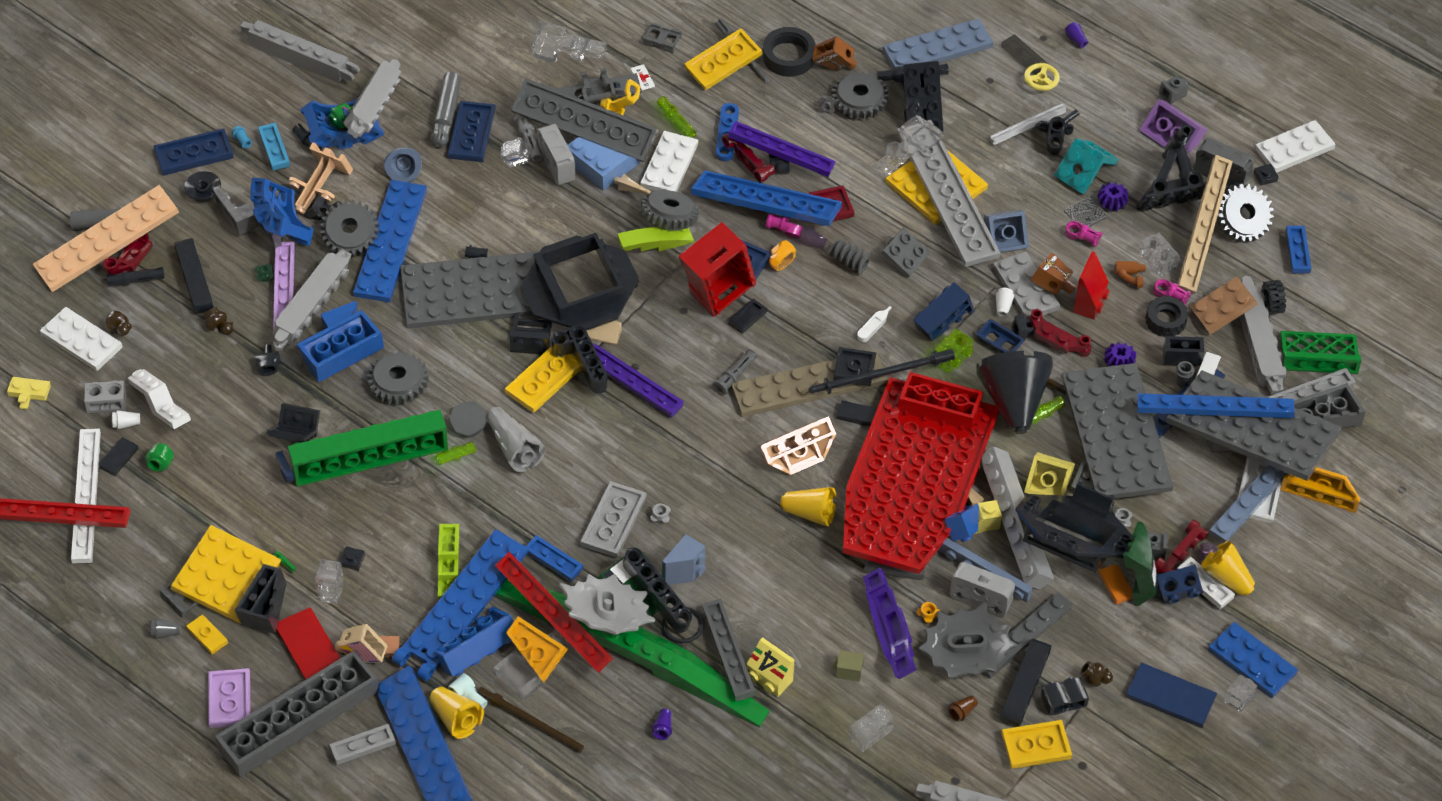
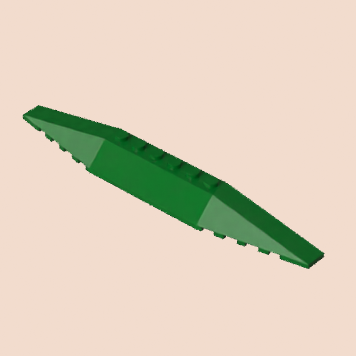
M508 579L494 597L551 624ZM546 589L568 612H571L565 606V594ZM577 620L600 645L652 670L654 676L760 728L769 714L770 710L752 697L736 701L729 680L695 654L640 626L637 631L622 632L614 635L605 631L590 629L585 623Z

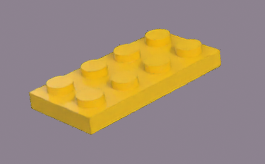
M740 28L686 62L684 67L706 91L760 57L762 50Z
M551 346L505 388V394L534 413L581 370V367L575 355L571 353L565 356H557L553 353Z

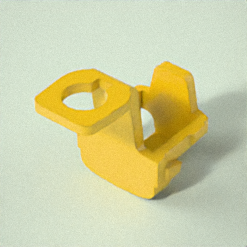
M631 79L627 80L625 87L626 96L614 101L609 98L601 100L600 107L623 115L625 112L624 107L630 106L638 100L640 85ZM631 85L635 88V94L632 97L630 92Z

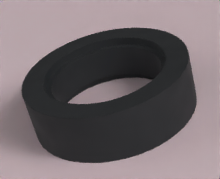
M782 27L775 29L764 39L763 62L770 71L777 75L785 77L802 75L814 65L812 57L816 45L815 41L808 32L800 28ZM782 43H794L803 47L806 54L798 60L787 61L776 57L773 49Z

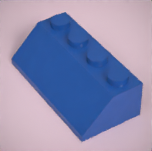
M361 310L297 344V347L309 371L320 382L383 349L384 344L381 331Z

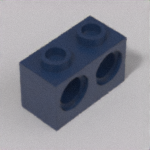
M1196 565L1157 575L1165 603L1174 604L1179 602L1180 599L1186 597L1195 598L1204 593ZM1189 580L1195 581L1194 585L1187 586L1185 584ZM1171 585L1176 587L1173 591L1166 590Z

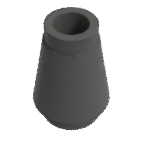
M1183 361L1176 366V383L1181 388H1185L1195 372L1190 362Z
M159 618L151 620V636L161 638L180 635V623Z

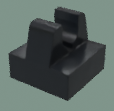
M319 195L312 202L305 216L309 219L313 217L321 221L322 217H325L321 211L325 213L330 209L324 202L326 199Z
M1022 315L1014 317L1011 327L1013 333L1022 337L1025 341V338L1033 335L1034 327L1028 328L1031 324L1030 319H1024Z

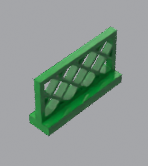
M1280 332L1283 356L1282 366H1285L1286 370L1334 373L1347 368L1350 374H1359L1361 355L1358 352L1356 334ZM1286 338H1293L1295 341L1291 343ZM1305 339H1312L1314 342L1310 344ZM1324 340H1331L1333 343L1329 345ZM1342 341H1352V344L1348 346ZM1301 343L1305 348L1300 349L1296 345ZM1319 344L1322 347H1324V349L1319 350L1315 346ZM1338 345L1341 348H1343V350L1339 352L1334 347Z

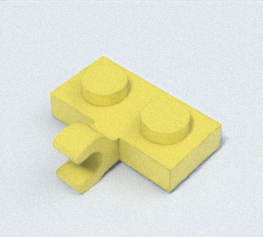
M12 377L7 393L10 397H19L20 409H28L31 399L46 401L51 385L50 381Z

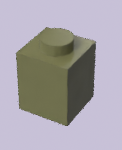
M840 650L839 658L835 657L833 669L836 670V678L860 682L864 654Z

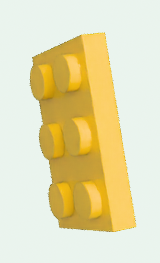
M1062 720L1002 729L1001 734L1011 769L1072 759V752Z

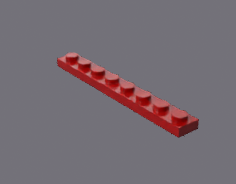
M0 498V519L126 528L131 513L129 507Z
M508 552L495 565L598 673L613 660L609 653L576 619L569 617V612L512 553Z

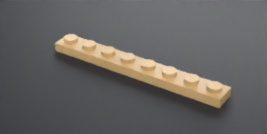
M1215 155L1212 160L1177 284L1179 288L1187 292L1190 291L1192 294L1198 288L1233 162L1218 155Z

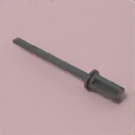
M719 18L715 22V25L725 36L724 38L735 32L724 19ZM754 60L750 62V65L764 82L770 81Z

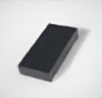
M753 298L728 320V324L743 334L767 313V308Z
M842 400L837 419L871 426L877 408Z
M122 437L99 463V468L116 476L138 451V445Z

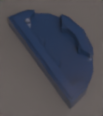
M283 451L275 452L276 460L282 469L280 472L285 482H293L294 474Z

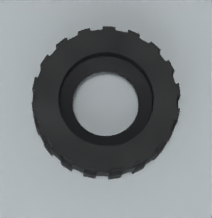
M1172 296L1157 297L1147 307L1145 322L1148 325V329L1158 336L1179 335L1184 331L1187 323V307L1182 301ZM1160 311L1172 312L1175 314L1176 320L1174 322L1161 321L1158 319V313Z

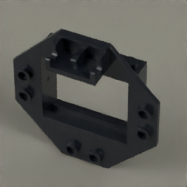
M593 233L584 237L576 235L542 247L539 253L533 254L534 263L520 288L534 317L569 328L582 326L587 331L618 320L634 288L638 287L639 277L625 250L605 244L603 239H599L597 233ZM596 250L614 287L567 303L550 266Z
M1080 481L1076 485L1073 496L1028 494L1015 509L1027 525L1022 541L1095 573L1108 557L1124 558V552H1129L1128 543L1132 542V534L1112 512L1115 496H1107L1084 486L1083 482ZM1047 519L1104 545L1100 548L1044 522Z

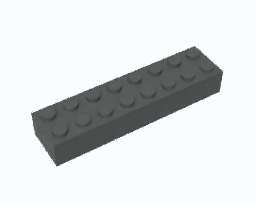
M352 651L215 736L217 748L239 777H242L377 693V677L358 654Z

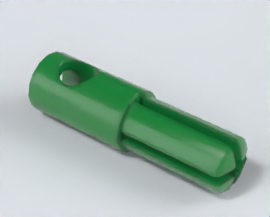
M279 551L273 554V556L281 559L280 563L291 573L295 572L296 567Z

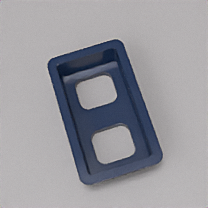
M992 319L988 320L977 332V337L980 341L1000 353L1009 352L1001 347L1005 342L1014 346L1011 351H1017L1024 342L1022 337ZM989 333H993L999 338L992 342L986 336Z

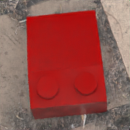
M1094 251L1091 252L1079 277L1073 311L1075 314L1095 320L1097 313L1101 314L1104 306L1102 302L1108 299L1110 293L1108 289L1109 281Z

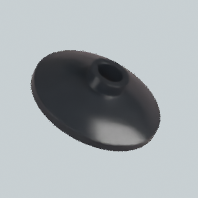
M200 171L190 175L184 184L186 194L190 198L199 201L215 197L213 190L221 188L219 177L208 171Z

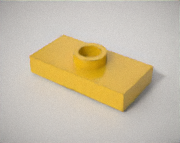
M203 614L186 626L187 630L212 655L228 644V640Z

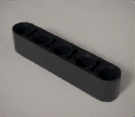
M193 238L174 242L195 314L209 311L214 306Z
M636 547L629 548L622 562L624 569L642 591L648 592V599L673 630L678 633L686 632L692 621V614L643 552ZM629 558H635L637 561L632 562L629 560ZM641 573H647L649 577H644ZM653 588H659L661 592H656ZM665 603H670V604H672L674 607H673V608L667 607ZM682 618L686 621V623H681L678 621V619Z
M1032 638L1004 705L1000 720L1019 727L1021 726L1052 645Z

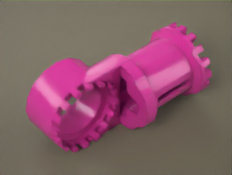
M774 214L768 215V221H766L768 229L771 227L780 229L781 232L788 236L800 238L803 227L798 224L797 226L796 224L793 225L787 217Z
M1077 221L1067 223L1065 235L1069 239H1084L1092 243L1094 247L1098 245L1103 235L1102 232H1096L1090 229L1088 225H1083L1080 222L1077 223ZM1076 228L1079 232L1072 233L1069 229Z
M1158 279L1153 289L1157 297L1172 296L1182 301L1184 305H1186V300H1189L1188 298H1190L1192 293L1184 291L1176 283L1173 284L1168 280L1166 281V279ZM1164 286L1167 288V291H1160L1157 287Z

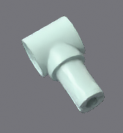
M460 675L448 686L449 690L478 702L483 709L486 707L487 700L476 692L475 684L468 675Z

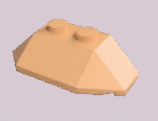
M828 416L761 445L760 448L768 465L791 475L825 460L836 432Z

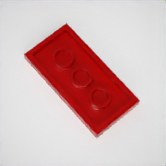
M311 607L278 621L276 630L305 680L341 659Z

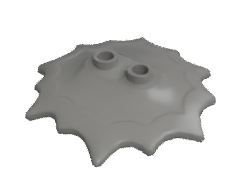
M588 574L586 582L577 581L575 586L559 584L566 596L565 606L571 610L568 613L569 617L585 623L590 629L617 635L622 632L637 631L639 626L655 622V619L646 613L649 606L643 603L648 592L634 591L630 585L621 584L616 574L605 579H596Z

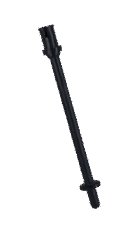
M953 349L941 352L933 351L929 357L834 381H829L826 377L824 378V383L810 386L808 391L813 394L826 390L829 395L833 388L929 364L936 367L940 363L954 361L955 354Z

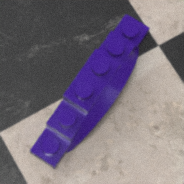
M878 568L863 576L866 585L865 591L883 652L888 663L893 668L895 677L901 679L916 671L912 659L914 653L910 644L913 641L903 611L897 605L893 590L888 586L884 571Z

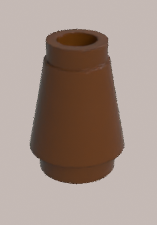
M970 695L952 703L948 708L950 718L955 722L963 721L978 705V701L974 696Z

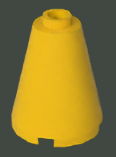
M833 487L790 491L782 495L780 505L785 512L829 527V524H832L836 512V504L833 503V497L837 498L836 491Z
M1230 540L1225 541L1217 546L1219 550L1215 553L1211 551L1201 563L1202 569L1238 595L1247 596L1254 590L1255 582L1235 545Z
M438 687L431 692L430 703L452 736L458 739L466 738L475 732L473 728L477 724L480 726L482 723L484 709L478 702L444 687Z

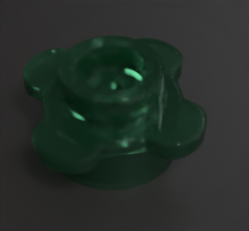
M272 264L256 266L254 268L255 272H257L256 279L261 282L270 281L275 276L272 272Z

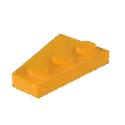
M519 616L506 632L543 682L546 681L568 650L565 646Z

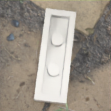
M1192 557L1177 568L1196 565L1204 592L1201 594L1219 609H1222L1234 599L1235 594L1220 581L1205 572L1202 566ZM1194 580L1187 581L1191 585H1194L1195 583Z

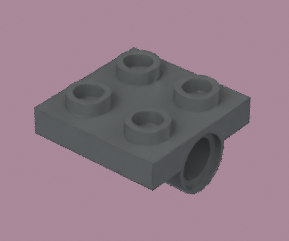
M903 227L887 243L881 254L900 273L908 278L930 252Z

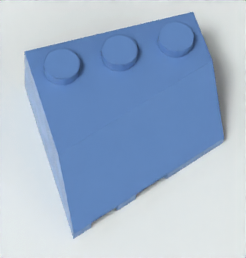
M581 137L576 138L567 145L574 157L575 169L603 191L614 183L615 177L621 178L623 174L628 173L641 163L634 157Z

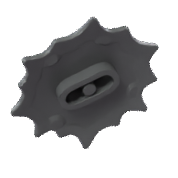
M984 602L971 611L958 609L951 616L938 611V622L934 627L925 628L926 643L919 647V651L929 656L934 668L943 669L947 672L948 678L952 679L961 675L976 676L981 672L996 673L998 664L1006 660V654L1016 648L1017 643L1011 641L1008 636L1011 624L1000 625L997 617L989 616L987 613V603Z

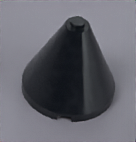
M1011 351L982 359L981 366H979V363L976 364V374L1010 429L1015 431L1016 434L1027 433V430L1031 428L1053 369L1052 357L1049 354L1034 351V356L1024 355V351Z

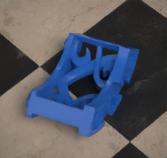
M357 99L351 102H347V104L349 106H354ZM313 100L300 109L301 113L305 115L311 133L308 136L310 142L316 143L320 147L329 148V146H337L338 149H347L353 147V144L363 142L364 145L384 135L378 119L369 133L364 132L361 137L358 136L357 138H354L347 131H339L337 128L330 126L331 123L328 115L331 108L337 105L321 104Z
M252 177L250 199L254 204L253 213L257 221L264 226L265 230L283 237L287 234L296 242L310 246L314 229L304 225L296 214L294 206L295 190L265 178ZM276 190H277V191H279V194H278V196L275 198V194H276Z

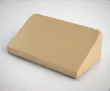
M612 321L589 329L587 333L591 340L617 345L622 331V324Z

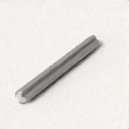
M1063 103L1053 106L990 135L989 141L992 145H996L1039 125V121H1048L1065 113L1066 106Z

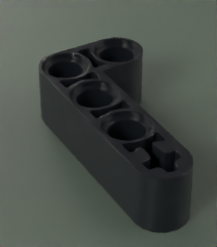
M573 326L552 335L553 353L557 356L574 353L590 389L598 394L605 392L608 387L607 373L586 329L582 326Z

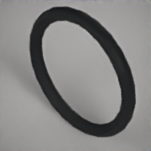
M687 607L700 621V629L693 637L687 639L673 637L667 631L666 620L663 617L662 629L664 634L672 641L678 643H688L696 640L704 630V620L698 611Z

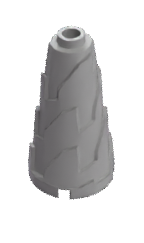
M501 407L491 408L487 418L510 466L517 472L527 471L526 467L528 466L533 469L544 457L545 449L543 448V443L522 424H519L513 417H510Z

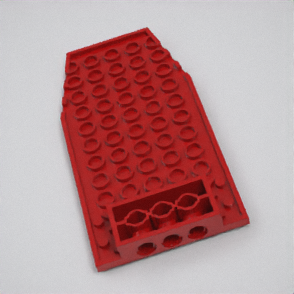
M909 372L906 381L889 378L847 483L843 553L916 574L922 572L950 535L951 529L947 527L945 519L955 512L964 510L982 456L985 453L996 423L999 410L995 405L982 402L983 391Z

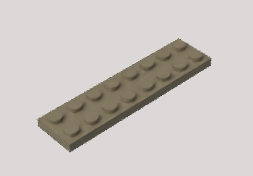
M878 353L876 354L874 370L883 368ZM835 359L738 381L731 385V389L742 417L885 385L888 383V378L886 375L873 378L871 386L849 384L833 388L829 395L826 390L813 394L809 393V387L824 383V378L827 377L829 381H833L837 361Z

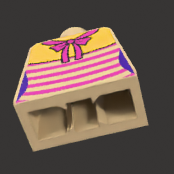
M368 624L345 629L340 641H337L335 644V649L338 653H345L347 655L355 651L364 663H382L388 647Z

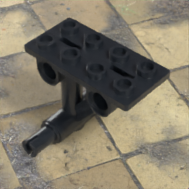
M938 61L909 63L894 67L892 70L877 71L878 80L902 82L903 89L905 90L906 109H904V117L907 126L931 120L937 132L944 131L940 75H949L947 63L939 65Z
M1183 125L1181 129H1178L1168 139L1169 141L1162 154L1164 159L1157 178L1152 182L1137 204V210L1143 209V211L1153 209L1154 206L1166 207L1173 202L1181 204L1192 198L1194 200L1202 199L1206 182L1203 181V177L1199 172L1192 170L1185 148L1192 133L1190 125ZM1176 160L1180 173L1179 179L1166 181Z

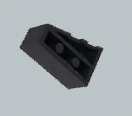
M266 564L262 565L235 608L241 625L273 634L276 633L287 585L281 568Z

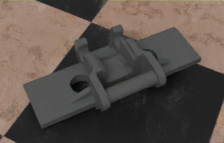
M601 68L600 77L589 79L586 71L581 72L582 84L555 89L591 103L607 98L614 101L617 98L626 96L625 87L627 80L631 79L639 85L640 82L637 73L608 78L606 68ZM631 85L630 92L631 95H634L635 88Z

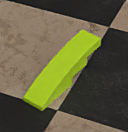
M650 227L618 233L619 243L625 251L640 248L641 252L658 248L660 252L694 243L689 227L688 229L685 228L677 231Z
M439 524L438 601L459 576V524Z

